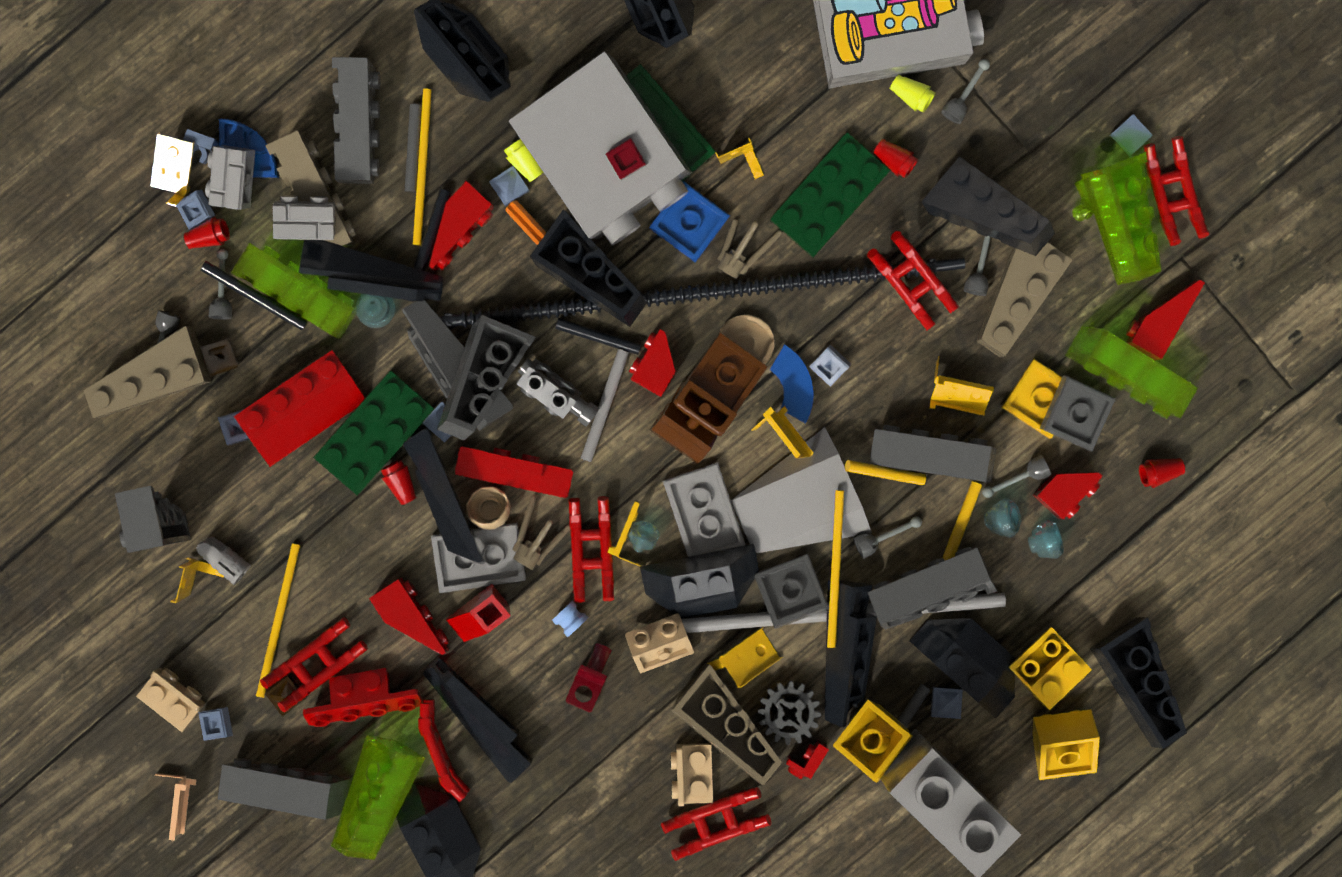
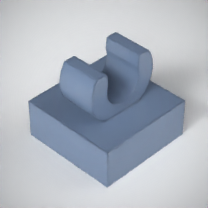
M186 130L183 140L191 143L195 141L193 153L196 150H200L202 155L199 162L206 164L208 162V151H213V146H219V141L192 130Z

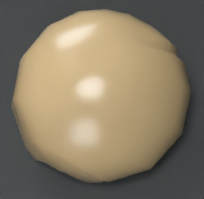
M481 487L473 492L466 504L467 515L470 521L479 528L494 530L504 525L509 517V499L504 491L496 487Z

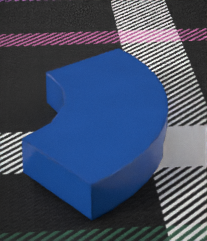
M219 119V146L226 145L254 149L253 178H279L275 156L269 154L265 146L268 143L263 137L240 122Z
M784 344L770 368V371L778 377L783 387L784 399L780 410L785 406L788 410L787 414L806 424L813 405L812 380L802 359Z

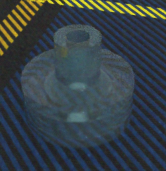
M639 521L633 524L628 537L633 544V549L637 552H642L643 550L653 549L660 534L652 524Z

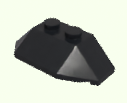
M429 0L415 8L414 15L423 50L459 94L490 102L509 90L511 83L509 80L508 57L471 12L454 4L446 3L444 0Z
M624 0L638 33L661 44V46L669 48L692 35L695 8L692 0Z
M750 544L640 566L645 594L672 614H679L681 619L737 608L753 583L756 573L759 572L755 546Z
M971 618L928 619L909 640L910 643L994 718H997L1015 698V674L1009 668L1015 661V657Z
M418 783L390 797L399 827L425 877H473L481 847L455 797Z

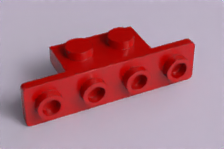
M460 447L455 467L456 475L562 498L569 496L573 477V470L539 463L540 457L523 454L522 459L510 457L511 451L494 448L493 453L468 447Z
M387 668L331 677L329 679L331 704L303 709V716L309 726L324 727L336 721L352 722L357 720L358 717L369 715L380 717L387 712L397 710L403 712L412 711L416 707H420V703H423V700L417 689L390 694L389 672Z

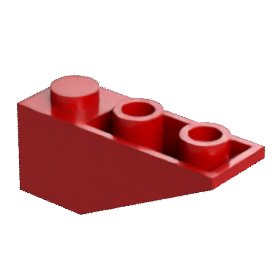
M467 181L446 202L429 267L434 271L438 268L442 270L446 268L454 258L451 254L459 246L464 248L474 237L471 234L478 225L483 227L493 217L491 213L494 209L493 205Z
M400 578L369 598L383 621L389 626L441 655L449 651L446 646L449 644L448 638L441 629H435L431 623V620L434 618L425 604L420 606L415 598L418 593L409 580L405 582L403 578Z

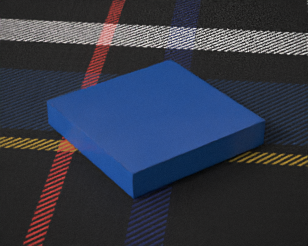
M683 181L689 192L679 201L661 211L649 229L696 263L730 215Z

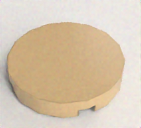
M752 315L736 316L728 320L720 329L719 333H722L763 364H766L771 358L775 347L774 336L769 325L759 317Z

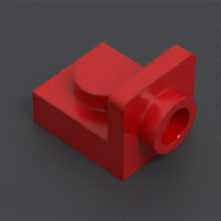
M817 740L815 745L810 743L801 757L805 760L803 764L787 756L785 759V763L789 766L787 770L799 779H803L804 776L811 779L829 751L828 746Z

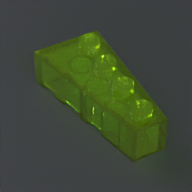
M1146 152L1119 159L1081 174L1117 285L1140 281L1161 272L1157 234L1152 232L1151 225L1152 218H1155L1153 206H1149L1147 189H1151L1150 178L1145 177L1144 163L1147 162Z
M249 243L231 271V274L239 279L247 280L257 290L275 298L277 302L293 312L299 313L301 317L333 337L341 339L358 312V309L352 306L355 301L339 292L338 296L332 294L327 289L328 284L315 276L312 281L304 276L303 273H299L300 266L290 261L288 265L279 260L281 254L267 245L264 249H261Z
M1081 326L1065 354L1066 357L1082 365L1088 372L1106 379V382L1112 387L1129 392V397L1143 405L1148 403L1153 406L1152 411L1165 419H1168L1169 416L1181 418L1198 389L1106 329Z
M367 735L331 846L344 856L375 860L425 757L397 740Z

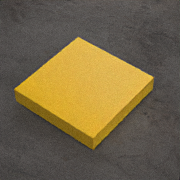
M1032 359L1001 408L1048 439H1052L1054 435L1040 429V426L1062 377L1042 363Z

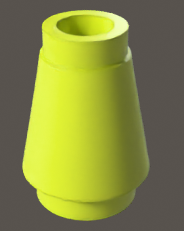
M899 74L890 87V90L915 112L919 110L924 113L935 96V92L930 90L931 86Z
M521 139L504 150L508 156L506 159L529 182L544 173Z

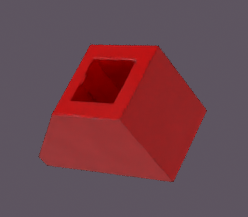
M660 329L657 334L654 332L650 334L643 346L648 349L643 359L636 358L629 372L633 374L631 381L662 397L676 371L666 333Z
M1097 472L1052 474L1033 496L1058 519L1063 520L1065 517L1070 519L1080 509L1081 506L1078 503L1085 496L1091 497L1101 485L1098 481L1103 476Z
M491 584L447 617L446 621L465 642L488 634L511 616L510 605Z

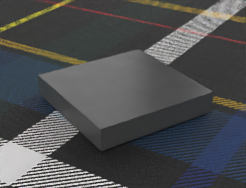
M1063 375L1040 429L1084 449L1093 451L1116 398Z
M808 554L768 568L755 575V580L774 629L829 609Z

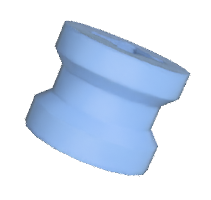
M572 600L552 621L555 625H560L564 629V634L569 637L589 617L585 613H580L577 610V604Z

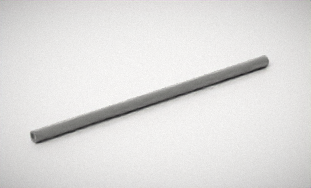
M1005 593L978 594L974 596L973 600L964 603L952 600L946 609L938 612L1006 607ZM868 603L866 613L877 616L872 603ZM927 609L922 611L923 614L929 613ZM827 610L791 624L827 622ZM768 612L682 619L686 633L773 626Z

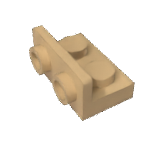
M674 614L625 634L632 657L640 674L694 653L679 614Z
M161 668L156 669L152 672L151 678L136 697L179 731L183 732L206 703L201 700L202 695L190 686L186 688L178 682L179 677L167 668L164 670Z
M711 743L676 744L677 752H671V770H677V781H672V799H678V806L690 803H713Z

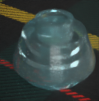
M361 294L356 303L357 317L364 325L370 328L384 327L394 317L395 302L393 298Z
M1004 498L991 505L984 515L986 527L993 534L1007 538L1014 537L1021 526V515L1017 504L1009 498Z
M1050 520L1044 521L1034 528L1032 536L1028 537L1032 553H1037L1039 557L1058 559L1064 552L1062 537L1055 522Z

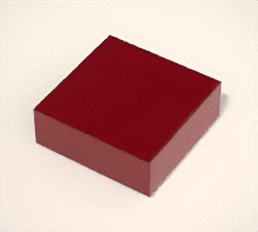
M631 138L605 154L620 180L625 179L647 165Z

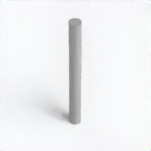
M618 349L598 406L600 409L595 415L581 455L583 460L592 462L629 352Z

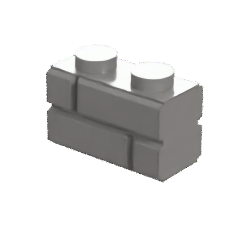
M226 145L213 146V151L208 155V167L211 168V178L205 188V194L209 197L208 205L237 210L251 208L255 159L254 149Z
M284 195L280 196V201H274L273 239L334 240L335 202H328V197L311 196L310 201H298V196Z

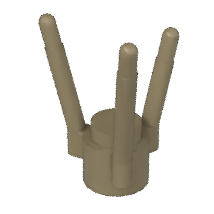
M734 219L723 249L717 258L720 261L717 268L737 279L739 274L745 275L749 267L782 235L781 230H778L743 263L746 257L741 254L758 227V222L754 221L736 251L731 249L729 252L738 224V220Z
M532 495L517 542L512 548L516 552L512 559L531 570L534 569L536 564L540 566L546 555L570 530V525H566L542 550L539 545L553 524L552 520H548L533 543L527 540L523 544L536 502L535 495Z

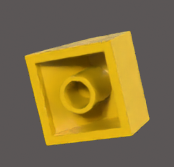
M868 699L833 744V747L877 783L913 735L881 705Z
M1091 709L1033 717V742L1039 780L1097 772L1100 737Z

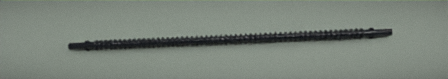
M964 257L944 260L930 258L925 261L935 275L940 271L965 269ZM900 261L897 262V265H893L890 262V265L893 269L897 267L899 264H901ZM873 264L872 268L864 265L863 269H859L856 266L855 270H851L850 267H847L846 271H842V268H839L838 272H834L831 269L829 273H826L825 270H822L821 274H817V271H814L812 275L805 272L804 276L797 273L795 277L789 274L786 278L781 274L778 279L773 275L771 279H767L764 276L763 280H759L756 277L755 281H750L747 278L746 282H742L739 279L738 283L730 280L729 284H725L722 281L721 285H717L714 282L713 286L705 283L704 287H700L697 284L696 288L688 285L687 289L680 286L678 290L671 287L670 291H667L666 288H663L661 292L655 289L653 293L646 290V293L642 294L648 307H651L653 303L656 306H659L660 303H664L667 306L668 302H673L675 305L677 301H681L684 304L685 300H689L692 303L693 299H698L701 302L702 298H706L709 301L710 297H714L717 300L718 296H723V299H726L727 295H731L734 298L735 294H739L740 297H743L744 293H748V296H751L752 292L760 295L761 291L768 294L770 290H773V293H776L778 289L785 292V289L789 288L790 291H793L795 287L798 290H802V287H806L809 290L810 286H815L817 289L819 285H823L826 288L827 284H831L834 287L835 283H840L843 286L844 282H848L851 285L852 281L860 284L861 280H865V283H868L869 279H873L876 282L878 278H881L882 281H885L886 278ZM915 268L906 274L907 278H910L912 274H915V277H919V272ZM580 297L579 301L571 298L570 302H566L563 299L562 303H558L557 300H554L553 304L546 301L545 305H541V302H538L536 306L529 303L528 307H525L524 304H521L519 308H516V305H512L511 309L504 306L502 310L499 307H496L495 310H491L488 307L487 311H483L480 308L479 312H474L471 309L470 313H466L463 310L462 314L444 313V316L438 317L448 329H453L460 325L467 328L468 324L473 325L481 315L500 323L502 320L509 323L511 319L517 322L520 318L525 322L526 318H530L533 321L534 317H539L542 320L543 316H547L550 319L551 315L559 318L560 314H564L567 317L568 313H572L575 316L576 312L584 315L585 311H589L592 314L593 310L601 313L602 309L589 300H583Z

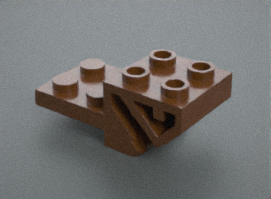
M719 333L688 379L680 384L649 430L693 462L700 463L712 449L717 436H722L736 417L737 411L768 366L722 333Z

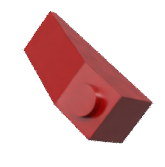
M1201 280L1192 282L1140 317L1138 321L1133 320L1127 329L1126 335L1129 337L1125 344L1154 360H1161L1205 282Z

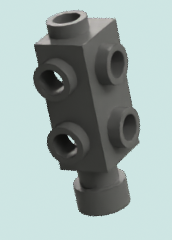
M528 358L518 371L522 377L516 384L521 387V391L526 396L536 398L544 404V408L554 416H560L563 419L570 411L578 417V422L587 427L600 409L591 401L588 404L580 398L582 393L570 381H565L553 372L549 365L541 363L536 358L533 362ZM539 369L544 370V371L546 372L547 376H545L544 374H542V373H541L540 371H538V370H539ZM561 387H566V388H568L569 391H570V394H569L568 392H566L564 389H562Z

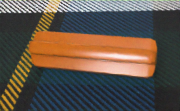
M517 200L512 201L505 211L538 245L547 232Z

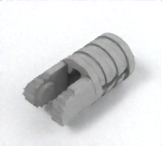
M215 537L206 538L196 547L198 554L211 564V567L216 569L218 573L231 581L233 585L238 583L251 567V564Z

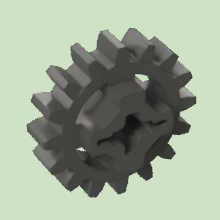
M792 680L788 681L787 687H783L781 682H777L778 690L774 691L771 688H767L770 696L768 698H760L765 707L758 708L757 712L765 717L761 718L759 723L760 725H768L764 731L766 735L772 732L775 733V742L784 737L786 745H790L791 738H795L798 743H801V735L805 734L810 738L812 735L809 728H818L819 726L814 721V718L821 717V712L814 710V708L820 703L818 700H810L814 694L812 690L806 693L803 692L805 686L803 683L794 688ZM792 693L798 696L794 699H784L782 695ZM772 703H774L777 707V714L771 720L770 708ZM780 703L789 709L795 707L794 713L798 722L789 716L783 718L785 713ZM808 705L809 713L805 722L802 719V710ZM784 726H794L797 730L783 731L780 729Z

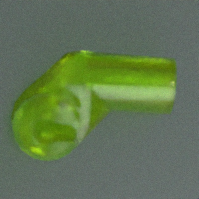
M1088 177L1074 183L1081 197L1079 206L1072 210V214L1077 221L1090 219L1097 205V196Z

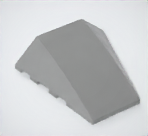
M825 427L806 442L814 452L812 456L796 459L791 453L731 500L750 544H754L756 553L833 540L835 490H844L842 538L872 533L861 502Z

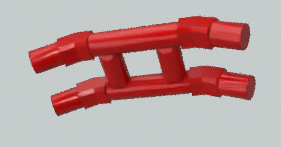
M1183 136L1171 138L1173 159L1177 169L1171 172L1161 174L1154 143L1143 146L1146 171L1152 185L1161 226L1170 246H1176L1181 243L1173 214H1171L1188 209L1191 224L1195 228L1198 238H1205L1209 235L1188 166L1189 162ZM1180 181L1185 198L1168 202L1164 185Z
M895 231L891 235V240L907 258L905 261L893 269L885 257L875 248L868 251L867 257L888 280L927 331L936 323L918 300L920 297L932 289L950 314L958 309L959 305L910 241L900 231ZM915 268L924 281L910 290L901 277Z
M607 496L597 498L599 529H582L580 499L570 498L568 500L573 596L575 603L585 602L584 570L594 569L602 570L603 601L614 600L612 554L607 553L609 547L612 548L609 497ZM600 540L601 558H583V541Z
M345 617L260 679L261 685L268 689L293 671L303 685L278 703V707L282 712L288 711L368 650L366 643L361 640L336 659L326 647L328 643L351 626ZM317 653L327 667L312 677L302 663Z
M424 699L423 703H420L418 730L424 738L438 773V780L441 786L461 802L471 789L461 780L452 767L435 723V700Z
M755 787L736 792L713 803L680 813L662 822L661 828L665 834L694 822L700 838L691 840L671 850L673 859L677 861L702 851L707 847L770 826L772 822L768 814L738 823L732 808L761 798L760 789ZM722 812L727 828L711 834L705 817Z

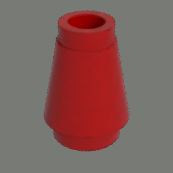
M885 139L878 143L873 152L897 177L901 175L903 178H906L918 162V159L913 156L914 152L889 141L887 142Z
M213 217L184 233V241L189 249L224 245L225 241L230 239V231L223 218L216 219Z
M1181 458L1146 460L1144 464L1139 466L1140 480L1145 487L1151 486L1156 488L1185 474V465Z
M402 460L395 461L381 469L383 474L382 480L401 505L417 498L408 465H404Z

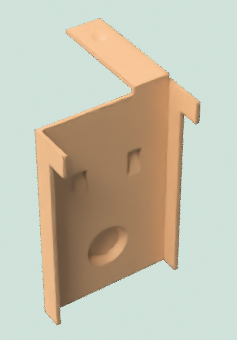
M156 773V776L182 779L175 783L169 840L175 841V836L185 834L190 785H196L197 779Z

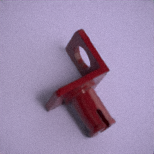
M595 644L587 665H580L566 697V703L589 713L592 712L607 678L602 672L612 652L610 648L601 644ZM580 686H586L592 691V698L588 702L577 700L575 692Z

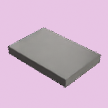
M718 463L663 481L688 557L745 546Z
M518 523L505 524L494 530L472 529L485 561L482 565L447 551L441 534L431 536L439 593L526 580L524 565L512 559L516 553L512 548L519 536Z

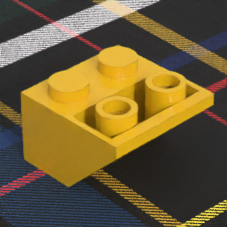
M1052 627L1046 630L1009 666L1021 683L1049 710L1092 670Z

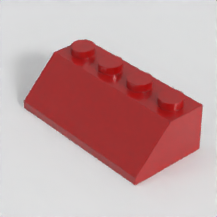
M331 350L236 414L234 418L269 467H272L354 411L363 402L365 397L333 350Z

